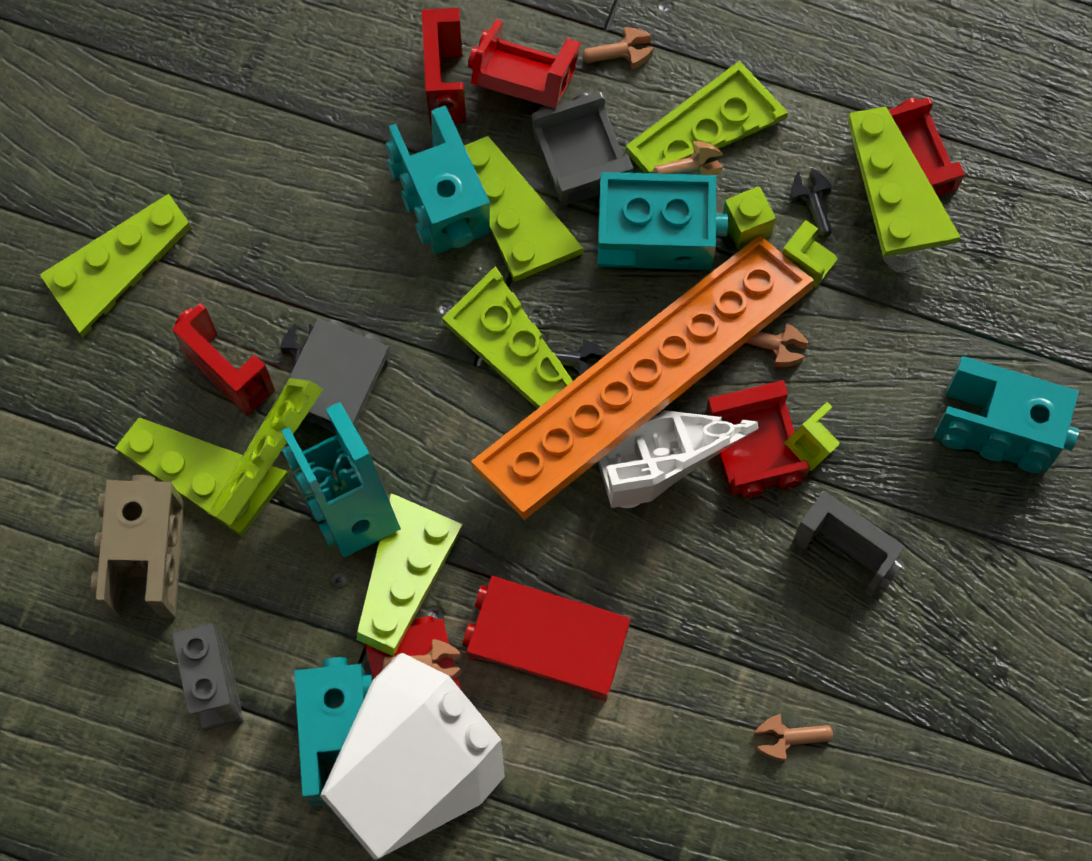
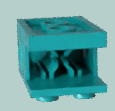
M446 105L431 110L433 148L410 156L396 124L389 126L390 141L385 143L390 158L386 160L390 174L394 181L400 179L404 189L401 191V197L408 213L415 212L418 221L415 223L418 237L423 245L429 243L433 255L451 248L463 247L472 240L488 235L490 229V201Z
M601 172L597 267L712 269L716 236L726 237L728 229V214L716 213V175Z
M962 356L949 382L945 396L983 407L981 415L947 406L933 438L942 440L943 445L952 449L962 450L968 448L978 451L983 458L991 461H1002L1004 459L1017 463L1020 469L1027 472L1040 473L1043 471L1047 473L1062 450L1072 451L1076 444L1079 428L1070 426L1079 391Z
M338 402L326 408L337 435L302 452L290 428L287 427L281 431L288 446L281 450L291 470L293 471L297 468L300 470L293 474L303 496L308 497L311 495L305 501L315 521L320 522L324 520V523L318 526L328 546L336 544L343 558L401 530L370 453L341 402ZM331 470H335L337 479L333 477Z
M343 657L324 659L323 668L294 670L302 796L311 806L327 804L320 796L326 784L325 763L336 762L373 681L372 675H366L361 664L347 665V658Z

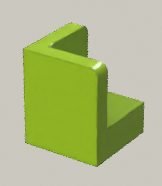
M805 220L784 246L782 254L814 280L813 286L817 288L836 264L838 258L815 241L818 228Z
M828 402L818 409L784 442L801 461H808L810 471L839 445V441L819 422L832 408Z

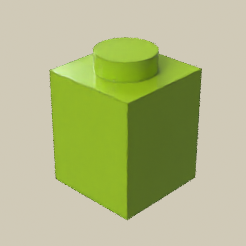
M760 186L725 200L723 213L728 214L727 230L737 250L746 246L758 235H761L764 239L772 236L776 217Z

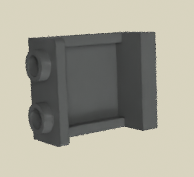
M589 92L582 93L573 98L572 101L559 104L556 109L543 106L532 114V131L561 207L599 195L601 172L633 173V166L629 156L623 155L605 110L603 92L594 94Z
M318 318L289 377L312 381L324 389L303 420L336 433L326 408L341 402L358 432L360 428L358 421L383 365H388L391 360L389 346L386 345V342L373 334L367 333L365 336L351 332V328L340 321L330 320L326 322Z
M826 491L821 493L802 519L792 541L793 544L806 551L819 533L875 573V576L865 590V593L869 596H872L877 588L885 591L904 564V561L898 558L905 548L904 545Z
M212 623L175 632L173 640L188 712L190 714L199 713L201 727L204 731L244 721L228 644L215 625Z

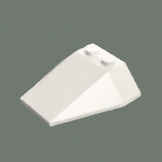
M400 653L372 681L320 796L372 858L376 860L482 804L505 777L501 738L450 676L404 653Z

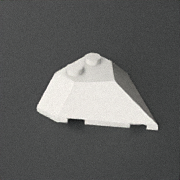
M663 410L599 460L600 472L611 508H632L640 503L651 502L688 473L757 430L758 422L743 420L741 424L733 425L722 421L721 417Z

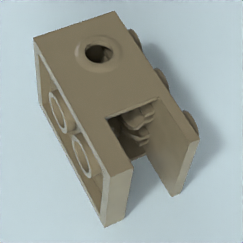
M133 475L131 481L106 480L105 493H100L98 513L100 517H103L102 532H97L95 535L94 550L95 555L99 556L98 572L94 571L92 573L91 594L96 596V601L111 616L120 617L123 578H147L145 602L160 618H176L185 502L172 482L155 481L154 477L148 475Z

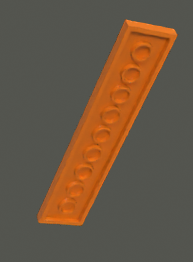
M758 235L471 461L472 469L526 520L812 290L814 280L761 235Z

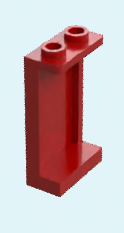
M491 576L488 587L483 585L480 587L475 603V608L479 609L480 613L476 624H468L462 646L468 647V659L476 661L477 658L587 691L591 693V698L607 702L630 627V617L495 576Z

